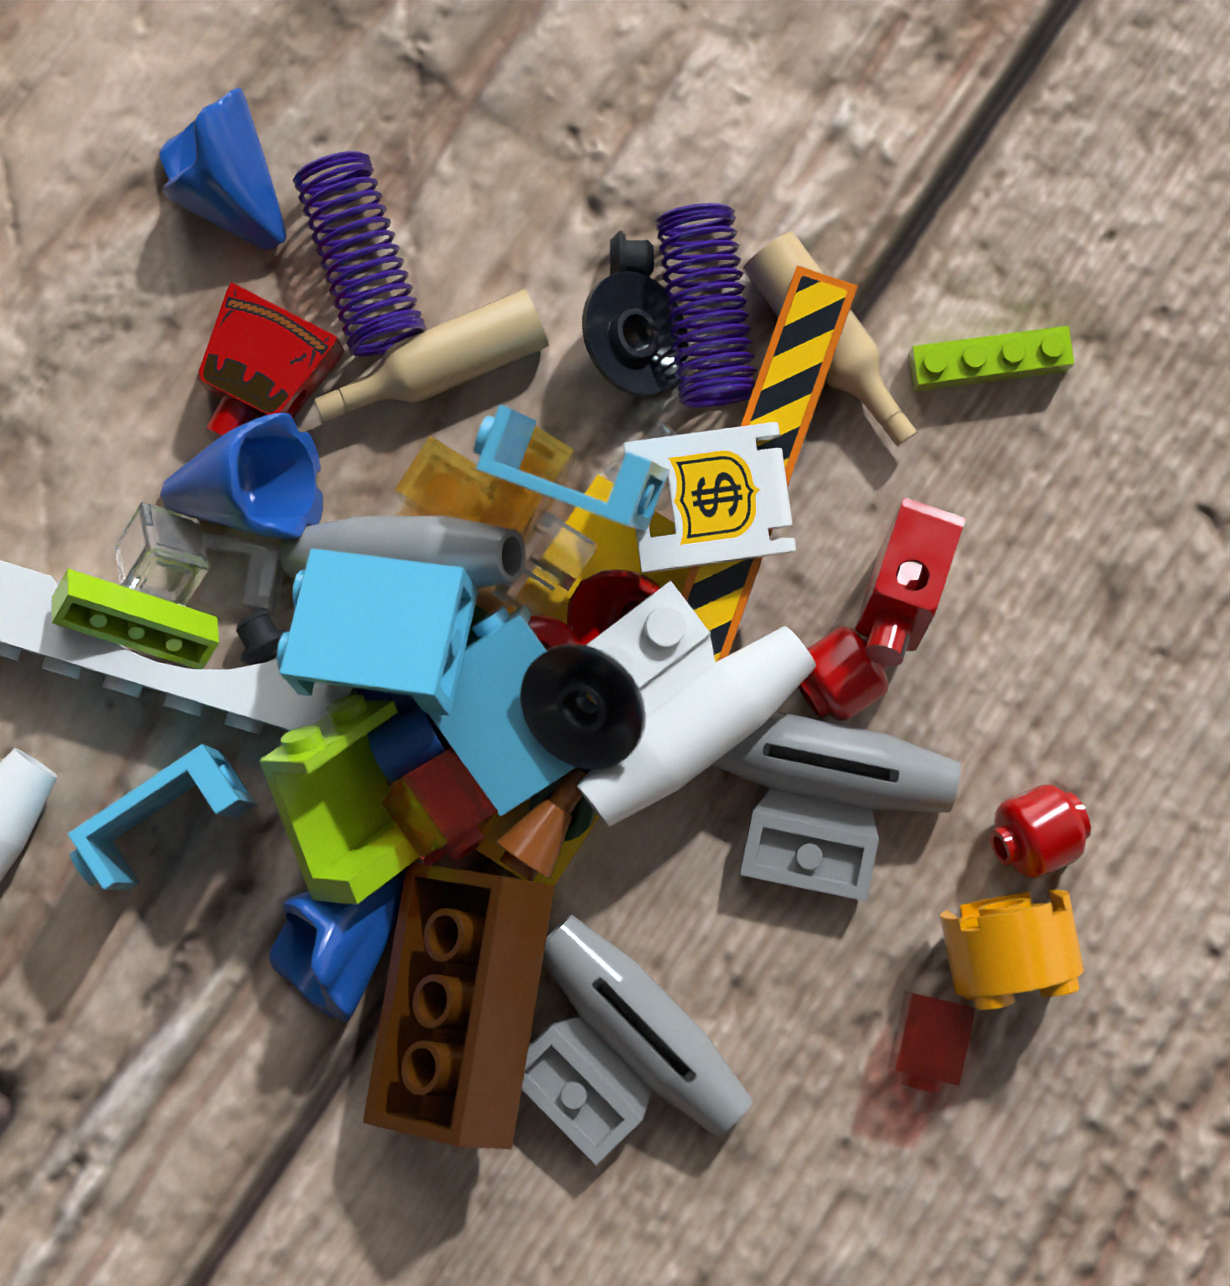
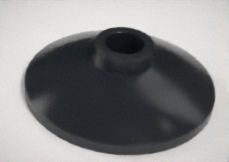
M630 271L610 275L594 286L583 308L582 333L590 359L599 373L610 384L631 395L650 396L668 389L679 379L675 374L680 366L673 362L678 352L672 349V344L676 339L670 335V330L674 325L668 321L672 311L666 307L670 297L664 293L665 288L654 279L644 274ZM676 301L673 302L672 306L678 308L679 306ZM678 314L674 317V320L682 321L684 317L682 314ZM680 328L676 331V334L679 335L688 333L685 328ZM681 342L678 348H689V342ZM683 356L680 358V361L686 363L688 356Z
M563 644L552 647L540 654L526 670L520 690L522 712L533 736L550 754L569 765L597 770L621 763L637 748L646 725L645 704L635 680L616 659L591 646ZM586 693L591 695L595 699L597 704L590 701Z

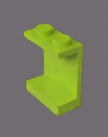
M357 694L340 698L328 705L326 708L327 715L314 724L301 726L286 733L281 738L282 745L259 760L312 900L359 904L443 840L435 816L401 815L398 813L386 777L370 749L367 733L398 713L394 701L365 700L363 695Z

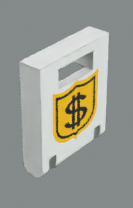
M778 422L624 443L625 454L626 451L670 470L668 482L676 534L650 538L649 527L647 532L635 528L641 574L796 552L795 538L784 537L770 541L768 532L771 529L793 526L782 448L757 450L756 441L780 437Z

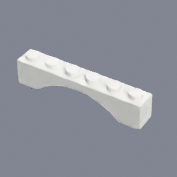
M0 560L1 657L18 661L22 650L45 657L42 669L79 680L82 668L106 676L102 687L136 698H140L143 687L167 694L163 706L198 717L201 716L203 706L227 712L225 725L257 735L262 734L265 724L286 731L314 724L327 715L326 708L328 705L340 698L357 695V690L354 687L318 682L314 683L311 696L299 695L280 675L277 658L266 663L230 670L188 669L158 663L131 652L122 645L52 624L51 597L60 581L50 575Z

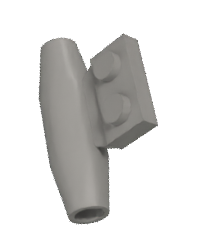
M354 516L305 527L300 538L283 539L280 553L282 567L285 573L292 579L296 578L300 570L306 569L310 549L313 548L462 567L476 589L517 581L524 570L526 559L524 541L518 531L449 516Z
M776 712L760 728L712 764L714 767L770 788L751 812L739 870L740 875L867 901L880 839L872 809L950 813L956 799L961 772L960 762L885 733Z
M572 914L547 936L542 963L579 1015L550 1024L529 1045L522 1090L595 1165L599 1164L643 1120L652 1091L715 1137H720L741 1119L752 1105V1098L709 1036L635 960Z

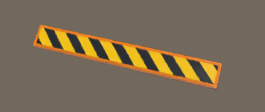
M798 265L796 266L741 426L778 422L780 437L756 441L757 450L782 448L787 488L858 289V285ZM773 529L768 530L769 539L771 538ZM763 557L690 568L681 595L711 633L710 638L715 662L727 657L731 652Z

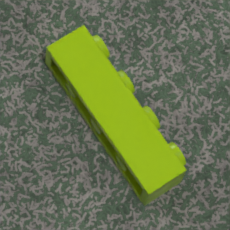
M1069 325L912 346L908 353L913 392L1065 373L1075 364Z
M69 568L51 597L52 624L195 669H203L219 644L218 619L216 616Z

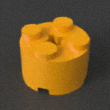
M1048 890L1050 902L1034 904L1031 891L976 900L959 905L962 918H958L948 910L942 912L940 920L955 994L965 996L967 1000H974L975 1007L978 1010H988L1014 1004V993L1039 989L1040 996L1055 997L1080 990L1078 976L1084 973V966L1070 893L1065 890Z

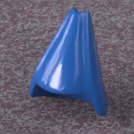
M241 88L233 89L214 103L204 107L191 124L162 146L159 151L160 162L169 180L163 186L162 192L170 201L263 250H270L286 240V229L246 97Z
M282 412L265 415L238 426L210 444L163 482L160 496L165 508L174 513L263 537L280 539L300 538L306 526L320 523L323 513V493L316 483V476L321 471L319 455L311 435L307 432H299L290 414Z
M403 869L359 904L312 900L309 891L289 897L283 902L282 909L286 917V923L271 947L269 953L270 963L277 973L298 989L302 997L324 1015L332 1019L338 1018L343 1022H349L397 923L406 870Z

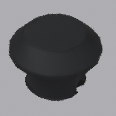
M618 231L610 240V275L630 271L649 277L654 272V245L648 239L626 240V234Z
M258 611L245 617L238 623L236 632L246 648L240 657L241 662L256 665L266 663L277 657L279 641L286 630L278 631L269 613Z

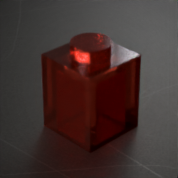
M453 748L403 776L382 802L384 808L426 866L431 865L447 854L451 856L453 861H457L472 852L486 840L481 830L498 812Z
M904 991L888 1066L895 1071L904 1072L902 1085L933 1093H940L942 1082L960 1085L976 1008Z

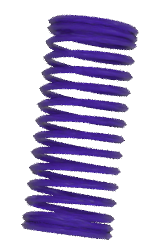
M345 151L334 153L306 164L298 170L293 178L296 191L301 192L298 198L300 203L305 205L302 211L306 217L310 218L307 225L309 229L314 231L311 238L313 242L319 244L316 252L317 255L323 257L320 265L323 269L328 270L324 277L327 282L331 283L329 288L330 294L336 297L333 304L335 308L340 310L337 317L339 321L345 323L342 328L343 334L350 336L346 342L349 352L359 357L374 356L385 353L393 344L421 333L427 328L424 325V319L420 318L422 316L421 311L412 309L418 302L417 298L408 296L412 292L413 286L409 283H403L409 274L405 270H399L404 264V259L395 256L400 250L399 245L391 243L396 236L395 232L386 230L390 226L391 220L382 217L387 208L385 205L378 204L383 196L382 193L374 191L378 181L370 177L374 171L370 157L359 151ZM348 163H363V164H351V165L343 166V167H340V168H336V169H334V170H331V171H329V172H326V173H324V174L318 176L317 178L313 179V180L310 181L309 183H302L304 180H306V179L309 178L310 176H312V175H314V174H316V173H318V172H320V171H322V170H325V169H328V168H331V167H334V166H337V165L348 164ZM348 172V173H346V174H344V175H342V176H339V177H336V178H333V179H330V180H326V179H328V178H330V177H333V176H336V175H338V174ZM360 183H372L370 187L363 191L350 193L332 201L316 202L329 193L346 190ZM305 194L314 195L308 201L304 197ZM365 196H376L374 200L367 204L352 207L336 214L320 215L334 206L350 203ZM309 207H316V208H318V209H317L314 213H312V214H311L310 211H309ZM380 209L377 214L369 218L340 227L325 228L339 219L354 216L367 210ZM314 220L323 221L317 227L313 224ZM371 223H385L371 232L349 239L330 241L346 231L358 229ZM318 233L328 234L322 240L317 236ZM377 236H389L373 246L353 252L335 254L351 244ZM323 246L333 247L326 253L322 251ZM394 249L380 258L365 263L339 267L354 258L374 251ZM327 259L337 260L331 266H328L326 263ZM398 262L396 265L379 273L362 278L344 280L367 268L384 263ZM332 272L342 273L336 279L331 278ZM402 275L397 280L366 291L349 293L375 280ZM337 285L347 286L341 292H336L335 290ZM406 289L382 301L354 306L365 299L384 292ZM340 299H352L344 306L340 305L339 302ZM410 302L404 307L394 310L392 312L378 315L375 317L359 319L383 307H387L397 303ZM345 312H357L349 319L344 317ZM350 325H363L354 332L348 330ZM412 328L409 331L402 333L396 337L376 343L361 345L375 337L402 329Z
M701 203L678 207L664 212L655 222V225H657L656 231L658 232L657 239L662 242L659 252L665 256L661 260L660 266L666 269L662 279L668 283L664 293L670 297L666 307L672 311L668 317V321L674 325L670 330V335L676 339L672 344V349L678 352L673 362L680 366L675 376L682 380L677 388L679 391L678 396L680 397L679 403L686 407H715L748 400L756 383V380L749 377L753 376L757 369L751 366H741L750 363L755 355L749 352H740L750 348L753 341L747 338H740L747 335L751 327L739 324L745 321L750 314L743 310H738L744 307L748 300L741 296H736L741 294L746 286L735 282L744 274L741 270L734 268L742 260L733 254L740 247L738 243L732 241L738 231L729 227L736 220V216H734L735 210L728 205L720 203ZM719 218L706 223L679 226L692 221ZM716 232L731 233L727 236L711 240L678 241L687 237L703 236ZM668 245L681 247L670 253L665 251V247ZM707 247H732L724 251L710 254L680 255L685 252ZM670 259L682 261L673 266L667 265V261ZM734 260L728 264L709 268H684L709 261ZM671 273L685 274L675 280L669 279ZM736 274L721 280L685 282L710 275ZM674 286L689 288L677 294L670 292ZM738 288L720 294L687 296L712 289ZM676 300L691 302L678 308L672 306ZM739 302L737 304L719 308L698 310L692 309L714 303ZM678 314L694 315L682 321L674 320V317ZM740 316L719 322L694 323L716 317ZM680 328L698 329L684 335L676 334V331ZM741 330L725 335L696 337L719 331ZM683 341L700 343L686 349L678 348V345ZM742 344L731 348L702 350L721 345ZM685 355L702 357L688 363L680 361V358ZM744 358L731 362L704 364L723 359ZM687 369L708 370L690 377L681 375ZM745 372V373L736 374V375H731V376L707 378V377H710V376H715V375H720V374H726V373Z

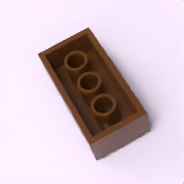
M411 863L406 867L363 1123L456 1147L512 1150L552 908L554 885L419 863Z

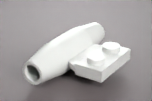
M670 581L586 644L607 653L623 665L638 685L646 710L644 734L639 745L630 756L615 766L605 769H591L576 785L588 804L607 827L681 789L760 728L816 668L815 661L803 643L789 628L783 626L715 662L710 638L711 633Z

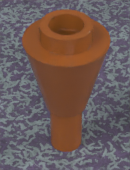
M576 767L568 772L549 799L545 798L496 841L506 850L500 858L501 862L529 881H533L538 872L551 878L573 817L571 812L583 796L576 785L587 775L584 771Z

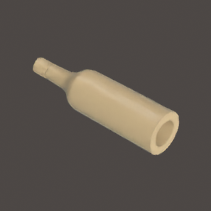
M791 231L767 244L743 267L744 273L778 318L797 265L824 274L794 232ZM850 309L825 382L830 387L850 393L861 400L879 424L883 425L885 432L898 447L913 437L917 431L905 414L901 412L900 407L883 384L880 374V352L878 346Z
M523 288L393 344L386 350L378 366L368 375L339 388L340 390H334L316 398L315 402L324 422L341 416L347 411L350 412L378 400L392 399L410 404L419 403L549 347V342L532 300L526 289Z

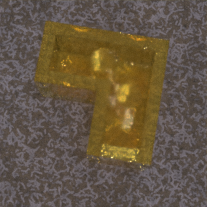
M535 426L519 470L561 485L575 464L574 449ZM429 436L395 488L401 502L423 516H449L514 529L520 533L525 542L553 497L478 470L475 463L432 436Z

